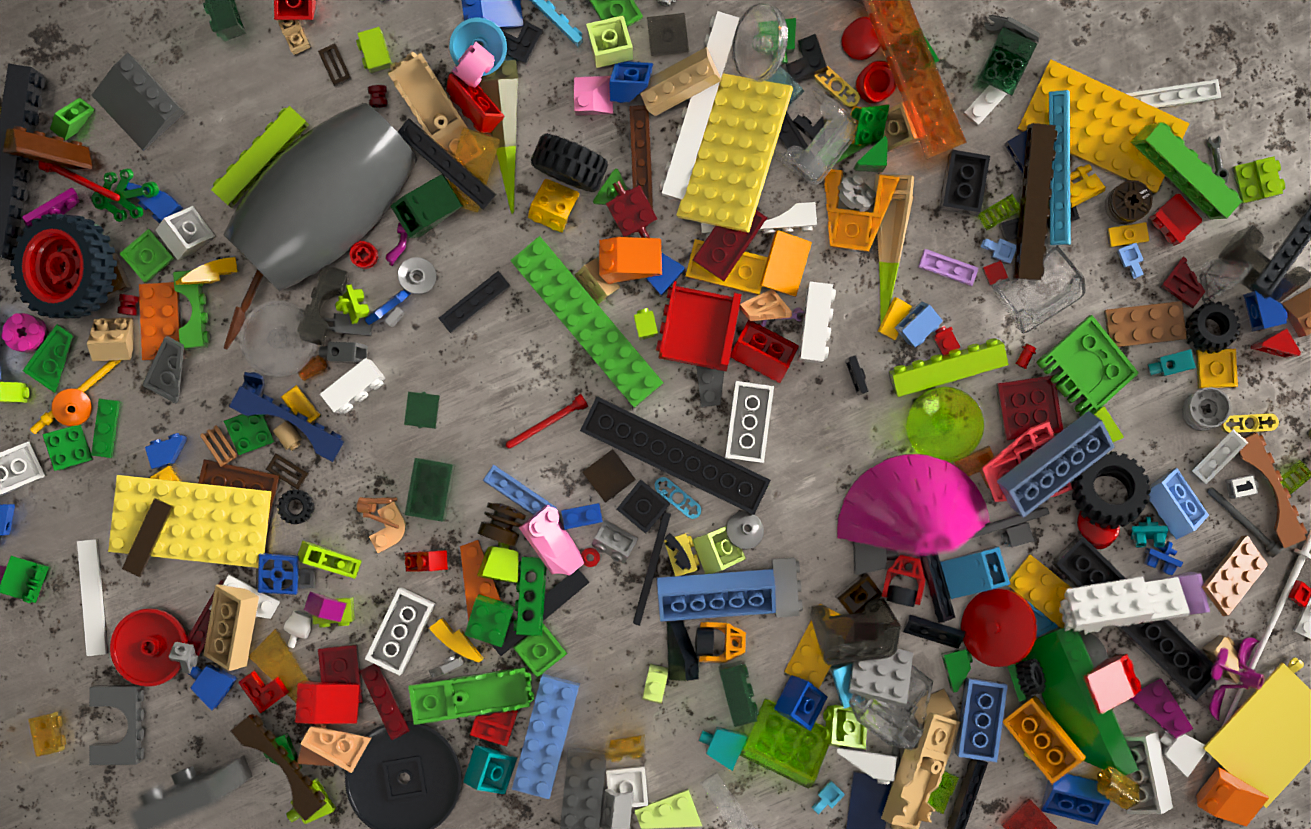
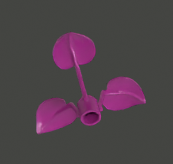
M1247 637L1242 641L1239 648L1238 667L1244 668L1247 671L1239 672L1226 667L1225 664L1229 651L1225 647H1222L1212 668V678L1215 680L1220 679L1224 669L1239 675L1240 682H1243V684L1221 685L1219 689L1215 690L1209 707L1210 713L1215 720L1220 721V709L1226 688H1245L1249 690L1252 687L1258 690L1261 689L1264 675L1256 673L1255 670L1246 666L1253 648L1259 642L1257 639Z

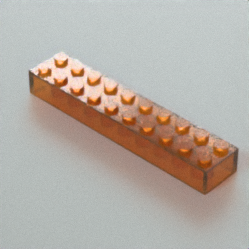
M863 0L926 159L928 160L967 143L910 0Z

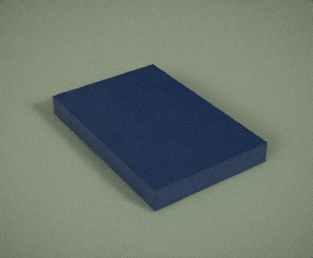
M853 771L845 829H885L886 821L881 819L890 794L892 781L889 784L878 783V779L871 777L867 773Z

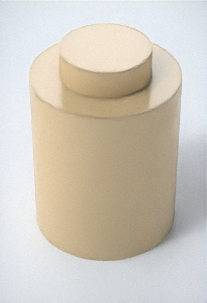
M289 421L282 423L273 430L286 450L290 449L293 451L301 445L300 441L302 438Z

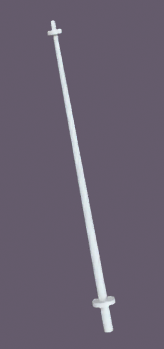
M1311 530L1302 549L1295 548L1294 553L1299 556L1251 660L1250 669L1254 670L1306 558L1311 560V554H1309L1311 549ZM1245 688L1238 689L1223 725L1232 717ZM1206 751L1205 754L1209 755L1206 762L1210 763L1212 756Z

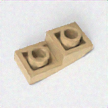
M277 20L293 55L311 48L299 20Z

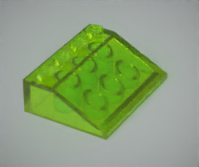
M765 698L749 730L739 756L809 789L816 781L829 747L824 745L825 740L822 739V731L825 727L815 723L811 731L782 716L774 710L776 703Z

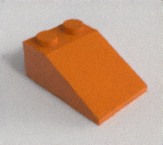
M614 237L599 240V275L608 284L662 275L661 239Z
M1217 767L1196 794L1197 805L1201 809L1215 817L1246 827L1269 799V796L1220 767Z

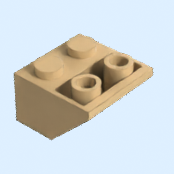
M132 317L94 319L87 341L92 361L131 360L134 349Z

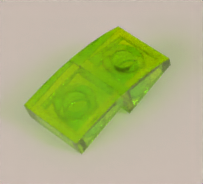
M946 771L942 774L939 787L930 794L928 804L936 810L935 812L944 814L950 796L953 795L959 777Z

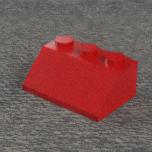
M455 74L448 76L446 91L450 95V99L459 105L463 115L474 123L473 126L477 131L491 133L505 117L479 85L474 88L473 86H468Z
M748 319L730 357L780 383L799 345Z

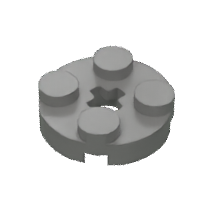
M860 176L847 177L838 186L840 190L839 198L847 207L853 210L856 207L860 209V212H864L874 203L876 192L863 182Z

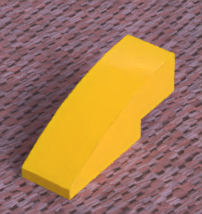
M236 257L222 258L201 265L176 280V285L209 284L220 281L219 275H232L237 272Z
M444 617L429 627L433 634L454 652L476 662L484 659L470 639L464 635V631L460 628L454 632Z

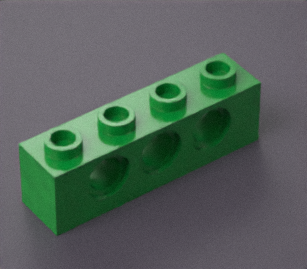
M522 557V560L518 562V573L521 574L520 581L516 585V591L519 592V600L515 602V611H518V617L514 620V631H516L517 635L542 637L547 567L537 557ZM534 572L536 579L533 582H528L527 575ZM531 591L534 592V599L531 602H527L525 599L526 594ZM527 611L533 612V618L530 621H525L524 614Z

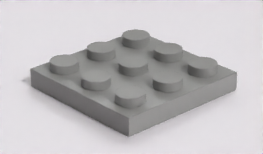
M857 638L848 692L905 707L908 698L913 653Z

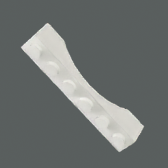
M815 202L796 203L782 215L766 220L759 231H763V234H773L774 230H782L785 233L794 232L793 229L812 231L817 226ZM701 223V234L706 235L707 238L715 225Z

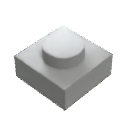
M399 307L392 308L386 314L387 319L385 322L394 327L405 315V312Z

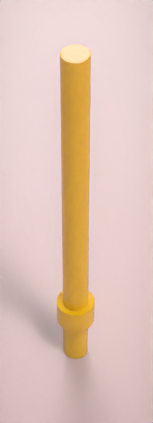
M122 360L109 361L77 389L83 392L87 391ZM52 410L49 413H44L40 417L41 419L30 428L34 434L45 425H49L54 421L55 417Z

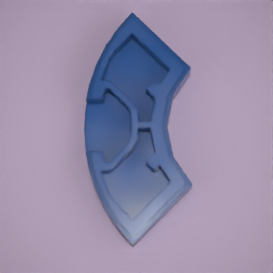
M405 289L401 290L390 298L389 301L368 315L365 321L368 325L372 324L401 303L411 293Z

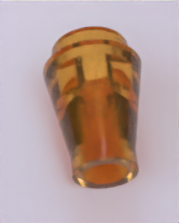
M319 355L313 356L298 374L302 380L306 381L313 376L325 372L328 365Z

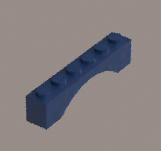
M247 384L245 387H239L229 405L230 408L245 416L267 414L291 422L307 436L316 454L331 462L334 461L344 443V440L341 439L342 435L334 431L330 434L324 430L325 426L318 422H314V424L308 422V417L299 412L297 415L291 413V408L282 403L279 406L272 402L273 398L265 394L262 396L256 394V389Z

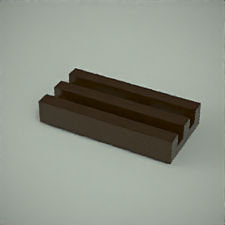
M335 43L318 51L334 87L339 83L342 84L346 80L352 79ZM332 49H334L345 73L343 77L332 55ZM324 53H328L339 79L335 80Z
M275 453L265 469L272 474L279 475L281 480L297 490L300 489L305 478L309 475L308 472ZM278 459L281 462L285 463L289 467L293 468L294 470L302 474V476L299 477L292 471L277 463L276 460ZM274 465L280 470L287 473L288 475L292 476L293 478L298 480V483L296 484L284 475L272 469V466Z

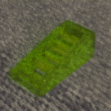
M1010 194L982 211L978 217L986 231L1018 213L1020 205L1014 195ZM1007 201H1009L1010 205L1013 208V211L1010 210L1009 206L1006 203ZM1000 205L1003 206V208H1004V210L1006 211L1007 215L1004 216L1003 212L1001 211V209H1000V207H999ZM993 209L996 210L1000 219L997 220L996 216L992 211ZM986 213H988L993 221L992 224H990L989 220L987 219L985 215Z
M1300 459L1281 475L1283 480L1280 483L1288 489L1291 495L1311 479V470ZM1299 467L1306 474L1305 476H1302L1297 471ZM1292 473L1300 479L1298 482L1291 476ZM1286 478L1294 484L1292 487L1285 481Z

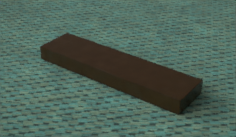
M154 498L124 562L123 570L138 577L142 576L174 506Z

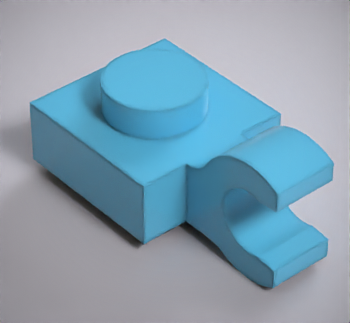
M830 780L817 794L821 799L811 808L817 814H820L827 805L833 808L845 794Z

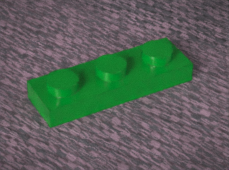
M99 399L91 456L112 458L120 401Z

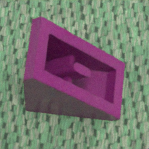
M309 592L304 611L319 618L341 622L347 603Z

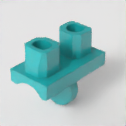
M1147 516L1145 522H1138V526H1132L1130 538L1134 540L1136 548L1146 547V539H1153L1155 547H1164L1168 526H1159L1158 522H1151V517Z

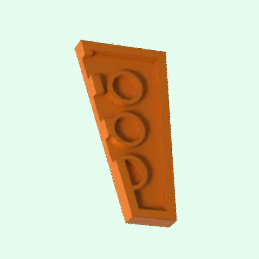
M479 539L460 546L468 622L475 599L479 594L501 601L494 580L477 576L484 558V552Z

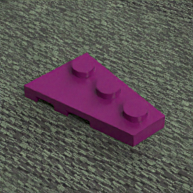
M71 187L24 215L22 219L25 226H32L31 221L35 218L42 219V215L66 214L79 203L77 193Z
M1162 678L1142 688L1138 694L1129 699L1175 739L1193 730L1192 725Z

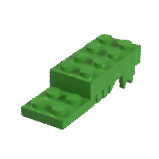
M526 667L409 685L414 725L530 707L531 702L534 700V693L532 692L530 682L532 681L531 673L526 672Z

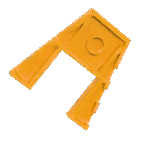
M823 168L830 246L869 252L900 178L879 175L874 212H860L838 209V194L840 193L838 186L842 182L843 171Z

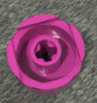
M15 313L8 318L1 334L8 347L24 353L37 351L48 336L45 322L37 316L25 313Z

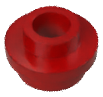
M587 548L581 554L584 565L587 567L596 566L600 560V554L594 548ZM588 554H592L594 556L593 561L587 560Z

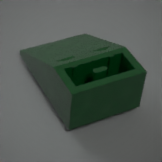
M443 174L407 193L390 205L409 238H420L463 206Z

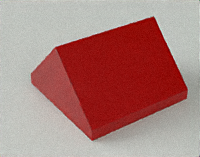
M274 0V20H313L316 0Z
M1288 329L1274 331L1250 347V349L1283 358L1297 357L1301 354Z

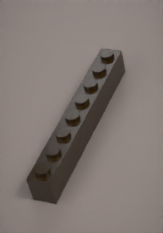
M1038 123L1027 125L1013 279L1041 280V277L1044 276L1043 258L1046 256L1047 250L1044 244L1045 238L1048 236L1046 223L1050 216L1048 202L1052 196L1050 181H1052L1054 176L1052 161L1055 160L1056 155L1055 150H1053L1054 142L1057 140L1056 125Z

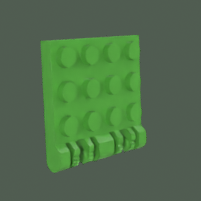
M1093 315L1086 317L1036 362L1041 369L1045 368L1043 372L1046 375L1057 367L1061 369L1051 378V381L1054 384L1062 379L1056 385V388L1064 397L1070 395L1067 398L1069 403L1075 402L1081 395L1084 397V400L1079 402L1074 408L1076 412H1080V417L1087 411L1095 414L1139 374Z

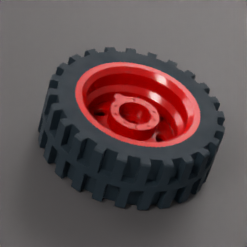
M46 214L41 216L42 219H33L31 221L32 226L26 225L23 228L25 233L18 235L16 241L19 243L17 247H13L12 253L15 254V257L10 263V266H14V273H11V277L17 283L14 288L16 292H21V301L29 303L28 308L31 311H38V315L48 316V318H80L91 315L90 311H98L101 308L99 303H106L109 299L106 295L108 292L113 291L114 286L111 283L117 277V274L114 273V266H117V260H113L112 255L116 252L114 247H110L108 244L111 241L109 236L102 234L104 229L101 226H95L93 220L85 219L83 216Z

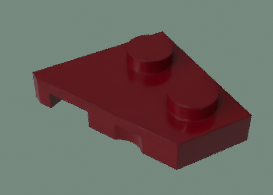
M1183 256L1161 287L1193 309L1204 295L1205 290L1197 281V276L1194 271H1191L1186 263L1187 259Z

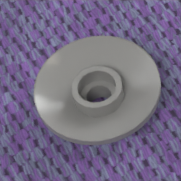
M413 257L401 264L398 270V280L402 288L407 292L423 294L434 286L436 270L428 260ZM417 275L420 277V280L416 281L413 277Z
M742 511L734 514L729 519L726 533L734 546L740 549H751L761 542L764 528L761 520L756 515ZM745 526H748L750 528L749 532L745 531Z

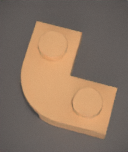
M395 501L377 510L382 519L399 525V528L396 529L384 524L386 528L369 536L377 553L397 544L404 536L406 523Z

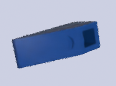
M128 182L124 191L141 188L142 186ZM159 191L157 196L147 198L144 195L137 196L140 200L138 204L145 210L150 209L153 212L152 217L159 223L164 218L183 209L176 200L162 191Z

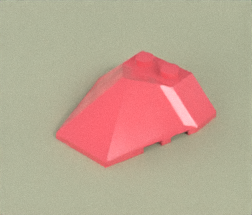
M1049 421L1028 429L982 467L994 502L1007 501L997 481L1054 438ZM1069 482L1051 497H1056L1073 490L1071 483Z

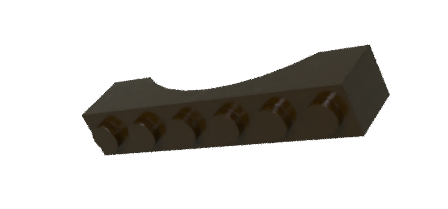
M252 713L231 730V733L242 746L254 748L265 753L281 767L291 787L293 808L304 821L326 804L324 794L320 790L316 791L312 786V780L307 775L304 776L300 771L299 764L287 756L288 751L284 746L278 745L275 741V735L270 730L267 731L263 727V721L259 716H254Z

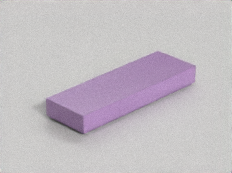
M927 249L923 250L918 268L969 286H973L979 269L978 267Z

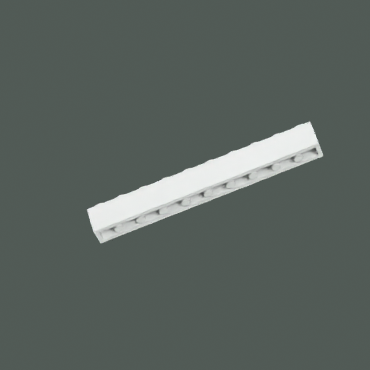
M717 11L716 17L712 16L709 27L712 28L710 35H706L704 45L707 46L717 71L722 78L739 23V17ZM720 82L688 99L690 100L688 107L683 109L681 117L684 118L683 125L678 126L676 136H679L677 143H673L670 154H673L672 161L667 162L665 172L668 174L666 180L662 179L659 188L662 191L663 197L680 202L685 196Z

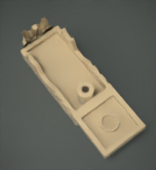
M412 51L406 55V58L390 65L391 70L388 71V75L402 98L405 99L419 124H421L423 130L462 165L483 153L421 52L415 54Z
M929 712L918 747L906 745L881 819L891 823L893 829H919L921 821L932 822L930 814L936 810L928 804L930 794L939 787L961 723L960 721Z

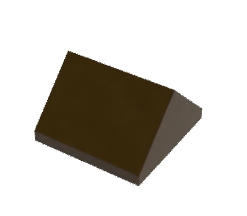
M864 573L839 592L835 598L850 616L855 619L882 597V592L870 576Z

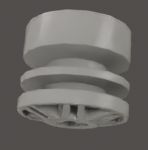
M1213 387L1203 388L1189 395L1184 401L1182 408L1183 418L1193 429L1199 431L1213 429L1225 423L1229 418L1231 412L1230 400L1220 389ZM1204 406L1206 407L1205 411L1207 412L1205 414H1203V410L1201 409Z

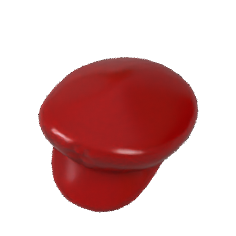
M860 17L849 24L844 30L841 39L842 48L852 59H868L883 44L884 30L876 20L870 17Z
M874 61L868 64L858 75L856 90L864 101L879 103L895 91L898 83L897 72L889 62Z
M1082 511L1079 513L1077 519L1078 529L1081 535L1096 549L1109 547L1118 537L1120 527L1111 529L1110 525H1108L1106 529L1101 528L1099 523H1095V525L1089 523L1091 519L1088 517L1084 519L1080 515Z

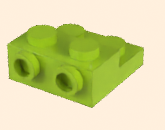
M1275 156L1233 167L1239 196L1242 200L1241 204L1283 194L1285 182L1279 177L1278 171L1281 170L1279 160H1275Z
M839 705L827 706V709L823 712V719L826 721V727L822 731V739L825 740L824 745L866 749L868 710L851 707L843 708V706Z

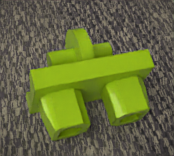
M352 284L346 285L347 291L343 296L338 297L339 301L335 303V308L337 311H343V314H349L351 323L356 324L359 318L368 316L369 307L368 304H358V302H363L364 300L363 290L353 289Z

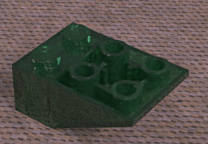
M1003 27L993 43L978 80L1012 96L1037 43Z

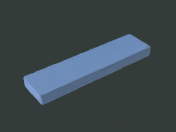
M495 465L491 467L482 480L533 515L546 505L557 508Z

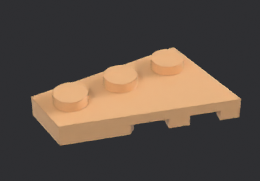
M311 726L301 745L352 773L371 737Z

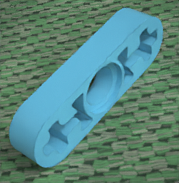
M666 477L656 480L655 490L690 519L700 516L701 506ZM659 481H667V487L670 489L672 486L676 488L671 492L669 498L665 495L668 493L665 489L662 491L658 489L660 487ZM676 492H680L684 496L683 501L679 504L672 500V496ZM687 498L691 500L688 503L690 506H697L696 510L698 513L696 515H689L687 507H684V510L680 508V506L685 504Z

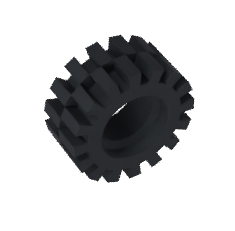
M289 490L279 498V504L277 505L279 511L277 512L286 523L301 524L306 522L314 511L312 498L308 496L307 492L302 490ZM294 499L299 500L303 505L302 511L296 515L292 514L288 508L289 503Z
M1037 659L1018 662L1016 666V673L1018 675L1016 677L1019 679L1018 685H1021L1020 689L1023 691V694L1031 696L1043 693L1045 691L1044 688H1046L1044 684L1046 679H1044L1042 666L1040 667Z

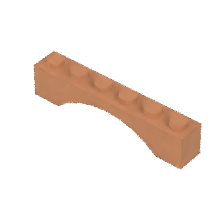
M1254 432L1243 437L1248 443L1239 451L1241 459L1259 469L1273 488L1277 503V517L1274 530L1283 548H1287L1306 540L1305 534L1307 530L1303 522L1299 524L1297 516H1299L1298 510L1295 505L1291 506L1288 500L1291 498L1290 493L1280 483L1283 478L1279 470H1274L1272 464L1275 461L1271 453H1267L1264 448L1267 444L1263 435H1258V433Z

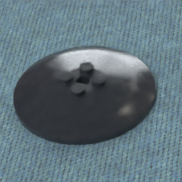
M406 721L410 731L394 740L390 739L384 724L365 735L366 737H371V740L353 772L350 773L346 770L345 788L353 811L369 828L435 829L450 815L457 803L461 790V767L453 747L438 731L425 724L414 725L413 721ZM401 773H407L410 776L408 783L400 781L399 776Z

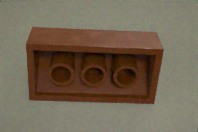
M14 126V129H7L3 147L4 153L77 171L92 170L89 148L82 146V142L71 140L69 143L65 142L62 137H45V133L39 131L29 133L26 132V128Z

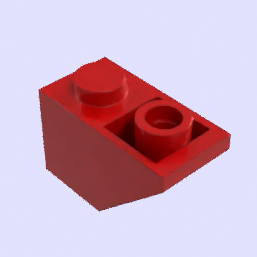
M447 550L405 552L406 572L448 570Z

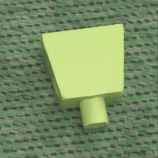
M654 664L649 665L642 700L662 703L668 676L667 667Z

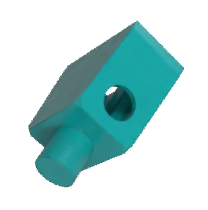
M1191 349L1157 358L1158 362L1148 364L1150 375L1161 373L1162 376H1167L1196 368ZM1171 361L1172 368H1167L1166 362Z
M716 727L713 734L703 730L698 741L708 745L706 749L708 756L733 771L747 735Z

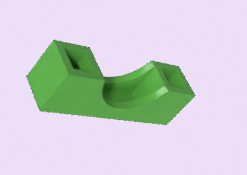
M191 270L173 272L175 291L185 295L192 306L190 320L185 326L178 329L179 341L184 345V350L208 347L207 343L210 342L209 332L206 331L208 315L207 312H204V305H206V295L202 291L204 284L176 285L175 282Z

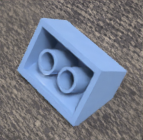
M1178 468L1173 469L1150 485L1149 501L1153 504L1159 517L1163 519L1168 526L1169 532L1173 534L1176 540L1194 532L1209 516Z

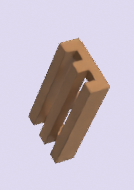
M217 425L212 430H207V433L200 434L201 439L220 467L237 457ZM215 433H217V435L220 437V439L230 452L231 456L228 457V455L226 454V452L214 436ZM208 437H210L213 440V442L225 458L223 461L220 459L212 445L207 440Z

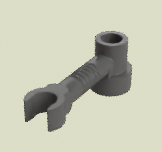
M1218 135L1216 138L1217 143H1213L1211 137H1209L1207 145L1210 147L1216 169L1214 174L1222 177L1226 184L1229 172L1223 168L1220 155L1221 138Z

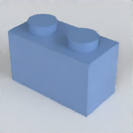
M921 302L894 328L907 344L916 347L921 345L930 333L936 331L943 320L930 304Z

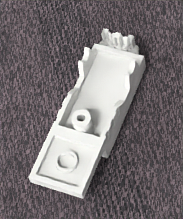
M1144 577L1066 589L1065 599L1060 602L1059 612L1063 614L1062 620L1065 623V631L1074 628V631L1084 630L1085 635L1089 632L1098 633L1105 626H1128L1140 624L1141 622L1146 623L1188 616L1190 613L1178 577L1145 582Z

